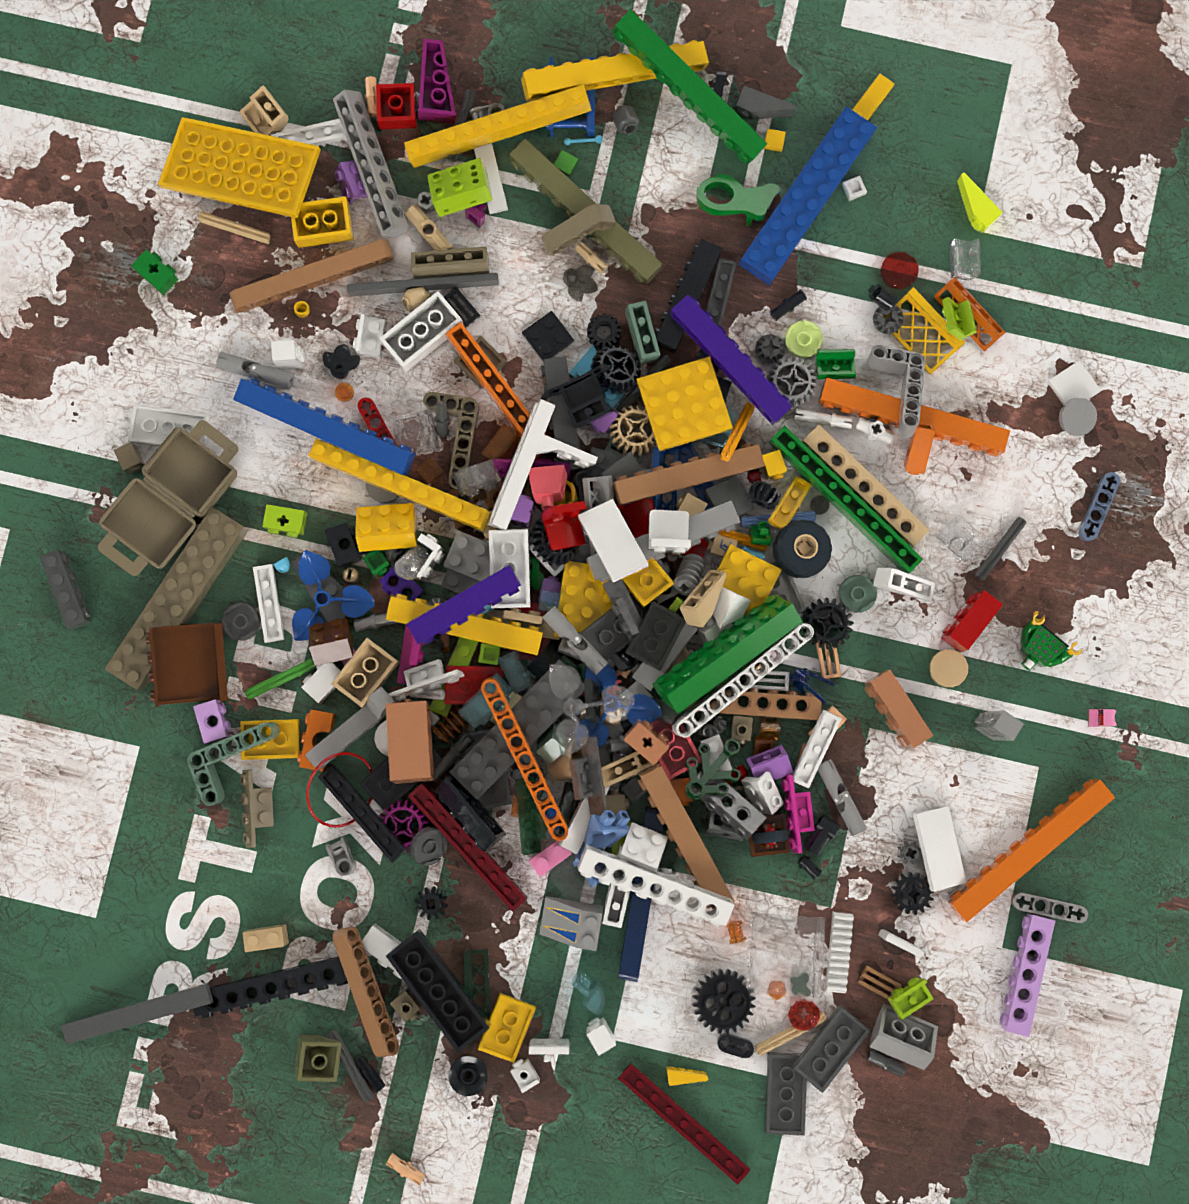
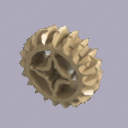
M630 405L628 410L622 408L621 413L617 412L618 418H615L614 423L609 428L612 431L610 432V437L614 438L612 443H618L617 450L624 448V454L630 451L632 455L637 452L638 456H641L642 451L647 454L649 449L653 450L656 440L646 409L644 408L641 411L638 405L634 410ZM621 424L624 426V429L627 432L625 437L622 435L620 430ZM645 424L649 429V437L646 436V432L643 430ZM638 428H639L638 433H637V431H636V433L633 432V433L631 434L632 429H633V431H634V429H638ZM636 440V441H638L639 443H633V442H630V441Z

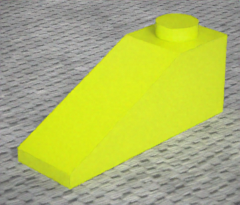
M963 172L957 183L972 227L983 233L1003 212Z

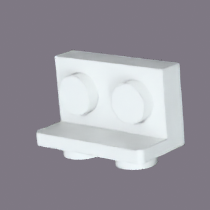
M361 314L360 319H357L356 330H358V335L354 337L353 348L358 355L380 358L382 344L379 338L384 335L385 319L366 317L365 314Z

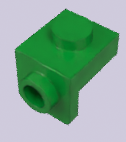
M381 550L371 551L362 558L375 577L384 576L388 573V568L391 567V564Z

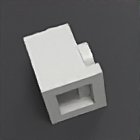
M521 1058L512 1064L513 1068H511L510 1072L522 1093L540 1082V1078L528 1058L524 1061ZM526 1072L528 1076L522 1078L520 1074Z

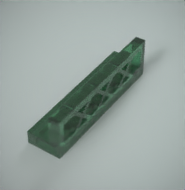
M488 949L465 950L463 952L465 990L474 1002L475 996L479 992L486 997V1002L481 1007L478 1004L477 1006L489 1020L491 1003ZM473 954H484V963L480 967L473 962ZM484 965H485V972L481 970ZM478 972L485 977V982L481 987L474 982V976ZM474 986L478 989V990L475 992V994H474Z

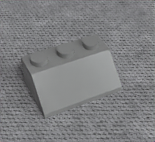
M884 1003L872 1030L869 1047L925 1070L934 1059L938 1026L913 1015L900 1020L893 1007Z

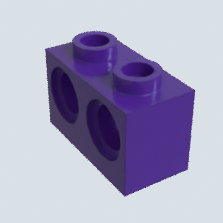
M396 565L379 581L383 584L381 588L388 595L391 593L395 596L397 593L404 595L406 590H412L413 596L408 600L415 601V598H420L425 593L420 586ZM392 577L399 578L397 586H390L389 582Z

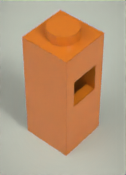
M919 423L914 435L910 437L904 462L905 470L909 474H925L935 434L933 425Z

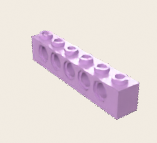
M1027 913L1026 917L1022 920L1023 933L1017 942L1019 950L1018 955H1015L1013 960L1015 968L1009 978V994H1006L1004 999V1005H1006L1005 1012L1000 1017L1001 1028L1007 1032L1026 1037L1030 1036L1055 920ZM1037 930L1038 938L1032 940L1031 935ZM1033 950L1034 956L1028 960L1027 953ZM1029 969L1030 975L1024 979L1022 974L1024 970ZM1025 989L1024 997L1019 998V990ZM1020 1008L1021 1014L1018 1017H1014L1015 1009Z

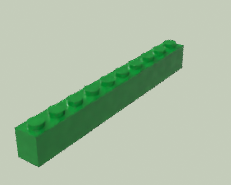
M631 9L615 25L612 30L614 37L619 42H623L628 47L629 52L642 61L645 68L653 71L656 74V78L661 83H665L669 87L670 92L674 96H678L683 101L684 106L692 110L702 123H706L710 127L711 132L715 136H719L724 141L725 146L737 154L740 161L749 164L755 159L767 143Z
M785 425L771 438L769 444L776 451L780 450L782 457L809 483L813 484L812 486L900 571L909 574L923 560Z

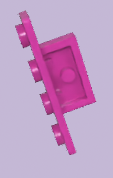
M407 625L405 627L397 683L406 685L403 671L419 666L424 658V652L422 651L423 642L417 644Z
M786 775L782 780V789L786 795L784 807L788 811L786 824L791 836L789 838V847L793 853L799 854L802 853L800 833L815 831L810 792L795 793L793 775Z

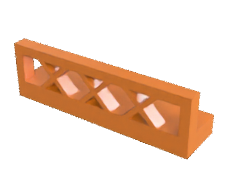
M956 278L950 280L934 295L935 299L942 306L943 298L941 294L946 290L952 294V300L955 303L960 304L966 300L970 302L973 317L977 322V335L974 333L970 337L984 352L1006 333ZM981 333H987L992 338L987 345L981 340Z

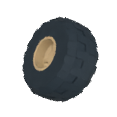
M794 521L781 529L773 542V556L778 567L787 575L794 578H809L821 572L830 561L832 553L831 539L825 529L813 521Z

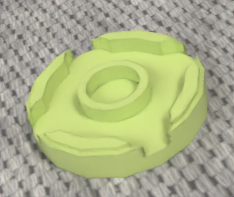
M806 320L792 324L785 336V346L789 353L801 359L814 356L817 350H820L823 342V336L819 327L813 322Z

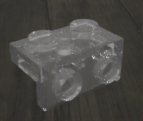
M958 239L950 241L951 278L969 281L981 276L980 239L970 242Z

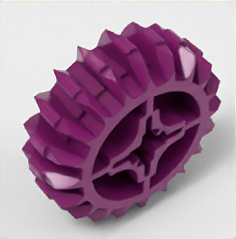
M398 800L397 807L395 804H390L392 810L384 809L387 815H379L380 818L384 819L387 826L389 819H392L395 824L393 833L397 837L400 834H406L408 837L414 838L416 834L411 824L415 818H417L419 823L418 832L426 828L424 824L430 823L429 820L423 821V817L426 815L424 813L420 814L421 810L419 808L417 810L414 809L416 806L414 802L409 806V800H405L404 806H402L401 800ZM407 810L411 814L406 819H402L395 812ZM409 820V822L407 823L408 826H406L408 827V829L399 831V823H404ZM412 840L409 842H402L407 848L406 853L410 852L409 846L411 845Z

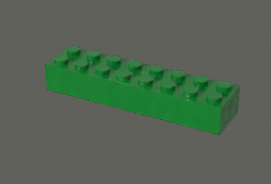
M776 594L769 596L761 605L752 608L746 616L737 619L732 627L722 630L717 638L706 642L697 652L691 653L686 660L673 666L671 671L659 676L652 685L661 700L679 714L803 621L791 602Z

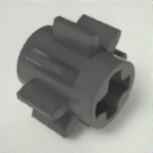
M904 841L903 847H897L900 850V854L897 857H903L904 864H907L908 860H910L915 865V860L922 858L919 856L921 848H916V842L914 841L911 842V845ZM908 848L913 850L911 857L906 855Z

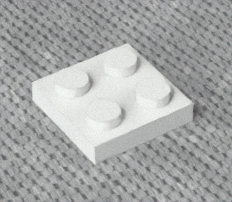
M632 822L619 858L656 872L668 836Z

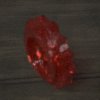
M805 999L796 1001L793 1006H790L788 1013L789 1021L798 1030H810L819 1022L820 1011L812 1001ZM803 1008L809 1014L805 1016L804 1021L801 1015H799L802 1013Z

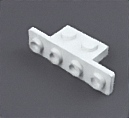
M437 659L403 671L407 687L388 693V695L395 702L403 701L408 695H420L424 693L423 690L440 688L441 684L446 682H457L460 677L464 676V673L454 670L445 674L442 661Z

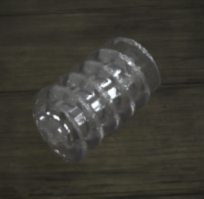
M417 544V547H412L395 563L394 572L406 580L415 579L429 558V552L422 545Z

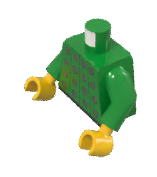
M1038 611L1033 613V620H1030L1021 631L1020 644L1022 647L1020 651L1027 656L1021 665L1029 671L1035 664L1040 667L1060 665L1073 657V655H1079L1083 649L1074 650L1073 647L1078 642H1073L1070 649H1067L1069 645L1043 625L1045 615L1041 619L1035 618L1038 615Z

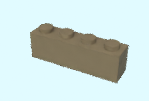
M487 246L412 252L411 269L414 279L490 273Z

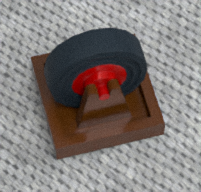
M785 813L766 815V819L749 837L751 857L790 853Z

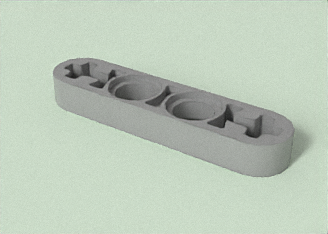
M1022 892L1014 893L1011 897L1012 906L1020 911L1075 923H1083L1088 918L1087 909L1077 904ZM1022 896L1023 900L1030 901V905L1021 904L1019 907V903L1016 900ZM1038 900H1042L1045 904L1044 909L1041 911H1037L1035 908V903ZM1058 904H1061L1064 908L1061 915H1056L1054 912V908ZM1079 909L1082 916H1078L1077 919V916L1068 913L1069 910L1078 912Z

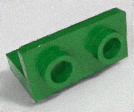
M855 349L817 350L815 360L817 380L826 378L855 379Z

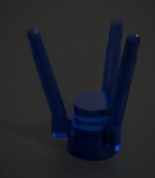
M797 668L790 677V680L793 682L792 684L804 696L806 691L803 687H805L825 704L826 700L807 684L810 679L808 675L832 686H835V683L809 671L807 668L803 670Z

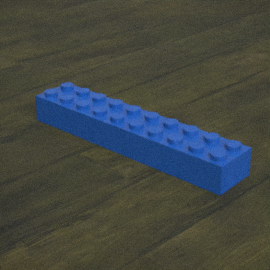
M845 107L743 255L739 266L770 286L877 129L874 124L849 107Z

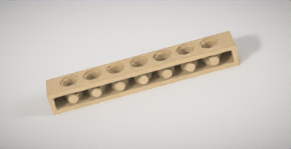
M820 425L802 441L911 548L930 531ZM819 444L826 447L827 451L825 453L818 450ZM833 457L840 460L839 466L832 464L831 459ZM845 471H852L854 478L848 479ZM859 484H865L868 491H860ZM873 497L881 499L880 506L873 503ZM887 510H892L895 513L894 519H890L887 516ZM902 523L909 526L908 532L901 530Z

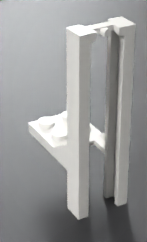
M542 399L539 403L534 404L487 525L498 530H507L537 454L553 452L557 454V458L564 461L568 459L575 461L574 465L581 468L596 464L598 457L544 435L556 405Z

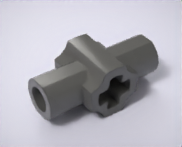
M618 732L616 738L606 740L605 747L608 752L616 751L620 755H630L634 752V748L624 741V735L626 734L624 732Z

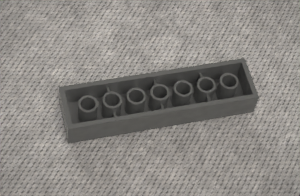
M558 660L512 707V711L530 747L585 691L584 681L562 660ZM509 718L502 721L505 728H511L514 724ZM498 724L450 771L477 800L515 763ZM515 736L511 739V743L514 746H519L522 743V739Z

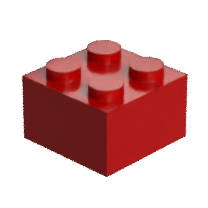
M414 83L376 84L377 122L380 130L417 128V102Z

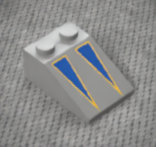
M546 896L539 934L576 948L596 951L603 906Z

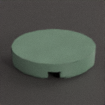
M853 575L846 578L838 591L839 600L843 602L842 606L844 608L848 607V611L853 613H862L869 610L875 604L877 589L873 586L874 583L868 577Z

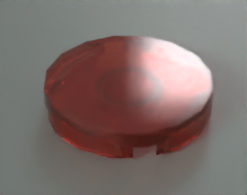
M894 252L884 259L880 275L888 287L902 290L910 287L915 282L919 266L914 257H911L908 253Z

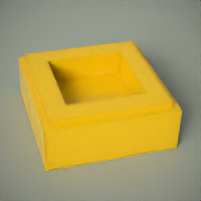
M767 129L765 138L767 145L763 149L782 152L786 132Z

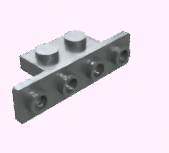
M610 579L603 583V587L612 603L613 613L615 616H618L621 622L620 627L624 634H627L631 642L634 635L639 633L638 628L642 619L622 579L614 583Z
M580 737L582 757L569 761L575 800L588 798L590 814H602L607 810L597 737Z

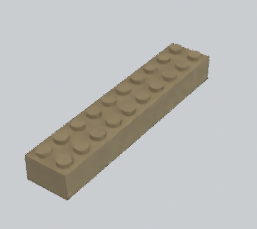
M211 507L105 667V670L136 690L144 691L149 683V671H153L152 663L148 664L147 652H151V645L146 644V633L149 632V627L187 624L247 534L248 529L214 507Z

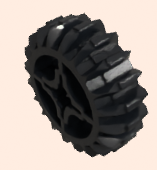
M613 344L609 347L605 345L602 350H598L592 359L590 367L594 369L600 364L609 365L611 369L597 378L601 387H605V392L611 390V393L615 394L617 391L619 395L623 392L627 393L630 389L634 388L637 379L641 375V364L637 363L638 357H633V351L629 353L627 347L621 349L620 344L616 348Z
M542 518L536 521L531 530L533 532L529 536L533 539L530 541V544L535 546L532 551L538 552L536 557L541 556L542 562L548 561L549 565L555 564V566L565 565L573 560L579 552L577 548L580 546L565 548L564 553L562 549L551 550L548 537H544L545 527Z
M828 597L824 599V603L821 599L817 600V604L812 602L810 604L811 608L807 607L805 609L807 614L802 615V618L807 620L802 623L810 624L813 627L812 622H814V625L819 626L821 629L819 635L813 627L814 634L812 638L814 640L811 644L815 645L817 642H820L818 648L821 649L825 644L827 650L830 649L831 644L834 648L838 647V643L843 645L845 643L844 639L848 640L850 638L847 633H852L853 631L848 626L854 624L853 621L848 620L852 617V614L846 615L849 608L845 607L842 609L843 602L836 605V599L829 603ZM828 609L826 616H814V613L817 611ZM834 613L839 615L842 625L835 620ZM829 617V621L832 625H830L826 629L825 624H823V622H825ZM831 630L841 631L836 637L826 638Z

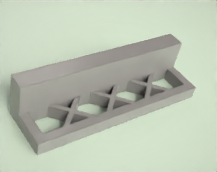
M612 475L582 479L586 511L592 509L593 502L595 507L611 499L615 502ZM590 482H593V491L590 490ZM589 539L590 553L592 556L597 554V552Z

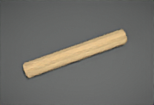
M203 211L198 216V220L201 223L268 244L271 235L267 232Z
M819 1011L755 1045V1049L761 1056L820 1025L827 1018L823 1011Z

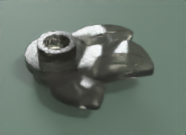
M581 265L577 269L570 268L564 272L563 282L568 286V294L574 300L581 302L584 293L591 294L598 290L596 282L591 278L595 271L593 267ZM575 276L576 279L574 281H570L569 277Z

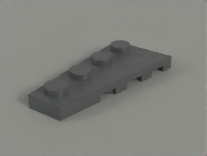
M303 552L291 563L299 578V561ZM330 574L325 580H320L322 591H328L332 597L343 598L342 591L344 587ZM302 581L314 600V596L318 592V583L306 585ZM331 601L327 606H320L319 610L327 622L337 618H347L341 609L342 601Z

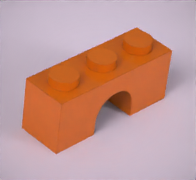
M312 709L310 713H307L305 718V724H308L307 730L303 732L301 738L303 749L299 751L297 762L300 763L299 767L315 769L305 755L316 746V737L320 733L333 732L336 714ZM324 766L319 771H325L326 766Z

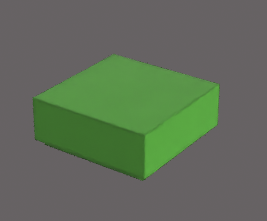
M562 150L554 165L562 173L570 177L578 163V158Z

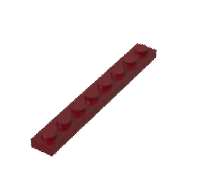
M424 782L408 795L512 912L527 900V895L487 851L484 852L483 849L480 850L475 845V839L462 829L460 821L451 816L450 810L438 800L437 796Z
M630 1062L619 1075L618 1079L737 1185L751 1170L749 1166L633 1063Z

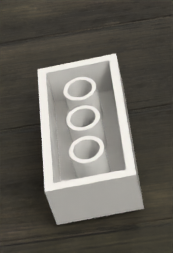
M437 291L381 336L379 340L406 373L447 340L446 332L460 322L463 324V321L439 291Z

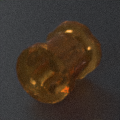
M742 920L728 922L725 926L729 931V944L740 943L746 940L742 932Z

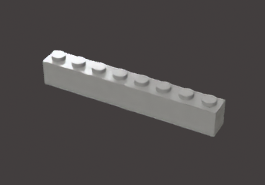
M732 500L689 517L688 540H691V547L701 543L700 539L707 537L709 540L719 536L718 532L725 530L727 533L737 528L736 525L740 523V519ZM649 533L635 538L646 560L654 558L657 561L666 557L665 553L670 551L673 553V550L654 552V549H648ZM598 554L587 557L586 561L595 581L600 580V582L611 579Z

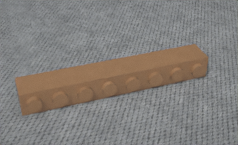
M752 443L741 445V449L735 450L728 462L721 460V454L717 455V452L706 454V458L699 459V456L690 458L688 463L682 464L681 461L671 463L670 467L665 469L663 466L652 468V472L645 473V470L634 473V477L627 478V475L617 477L616 481L613 482L616 504L621 506L750 472L754 469H760L765 466L759 444L752 446Z
M657 763L639 773L641 777L638 780L643 791L648 790L650 796L647 798L652 808L657 807L660 813L657 814V817L662 825L666 823L669 829L666 833L670 841L675 840L678 847L675 850L680 859L685 858L687 864L684 866L689 876L693 874L696 878V881L693 882L694 885L728 897L735 902L661 764ZM709 904L706 907L707 909L712 908L713 910L715 908V905Z

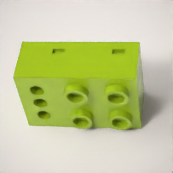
M481 157L427 175L432 203L439 217L493 200L488 173Z

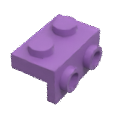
M355 160L340 162L334 171V176L340 185L342 196L347 198L349 204H352L355 199L368 197Z

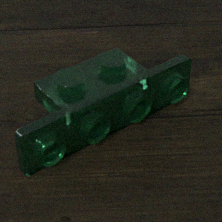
M528 777L530 781H535L534 777ZM524 778L516 779L521 852L523 855L541 852L540 839H546L545 832H547L548 828Z

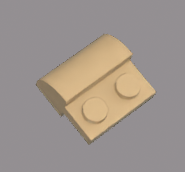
M263 85L249 97L251 101L239 113L255 133L271 136L277 130L281 132L287 125L289 118Z

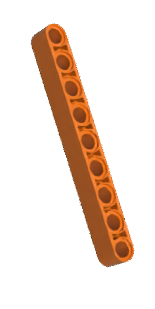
M487 678L482 683V693L552 838L562 841L568 836L567 823L499 682L495 678ZM492 682L496 685V690L488 692L485 689V685ZM497 700L503 701L505 704L504 709L496 710L493 705L494 702ZM509 718L514 724L511 728H505L502 721ZM513 737H520L522 743L519 746H514L511 743ZM527 754L531 760L529 763L524 764L519 760L520 756ZM536 772L539 775V779L537 781H530L528 775ZM545 790L548 796L545 799H539L536 795L537 792ZM548 808L556 810V814L553 817L545 814ZM562 826L565 831L559 835L554 832V828Z

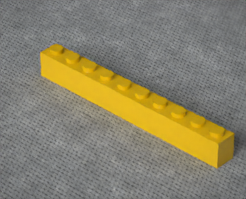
M692 40L687 44L680 45L675 43L669 46L694 72L705 70L709 63L704 41L697 42ZM619 53L613 57L601 56L596 60L583 59L573 64L572 62H566L561 66L554 67V65H548L538 70L530 68L523 72L521 82L526 101H531L583 84L586 91L656 79V74L650 69L645 68L637 56L631 53Z
M583 84L404 142L408 159L412 166L416 168L447 158L449 155L460 154L592 110Z
M315 439L308 454L311 459L477 530L484 532L491 515L488 510L326 442Z

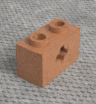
M638 719L624 735V741L654 765L668 750V738L662 733L657 734L652 730L654 727L647 720L642 721ZM644 737H645L646 739H648L649 737H651V743H650V742L644 743Z

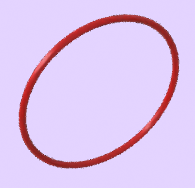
M339 752L330 755L318 764L309 778L306 789L307 806L314 819L324 826L332 828L344 827L352 824L355 820L353 819L339 825H332L321 821L314 814L310 806L309 789L311 781L321 765L339 755H351L359 758L366 764L371 773L373 770L369 763L355 753ZM370 796V799H369V801H368V804H369V805L371 804V801H372V799H373L371 796Z

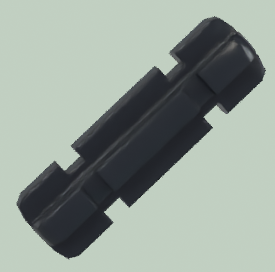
M363 1055L355 1061V1064L359 1069H362L361 1072L368 1082L373 1084V1089L379 1092L385 1087V1083L382 1079H379V1075L372 1065L367 1063L368 1060Z

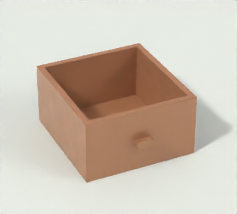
M405 699V702L386 704L390 781L395 784L435 781L430 706L426 701L411 702V699Z

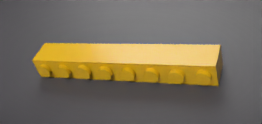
M397 593L396 597L391 596L386 620L407 624L441 603L434 602L433 606L426 604L427 600L415 598V601L407 599V595ZM472 613V615L467 616L468 621L459 626L457 623L451 625L450 628L452 630L445 633L534 655L539 653L543 631H540V627L529 625L526 628L522 627L520 622L510 620V623L502 622L503 618L491 616V619L484 618L482 613L477 616Z

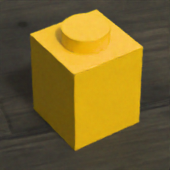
M780 450L762 455L766 479L776 481L784 478L783 475L787 472Z

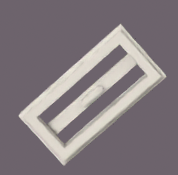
M770 671L766 675L785 676V679L761 678L758 681L785 683V687L753 685L750 688L789 691L790 672Z

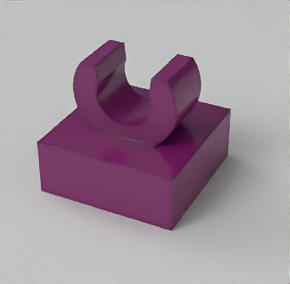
M482 203L476 207L467 208L465 217L481 228L485 223V209L487 206Z

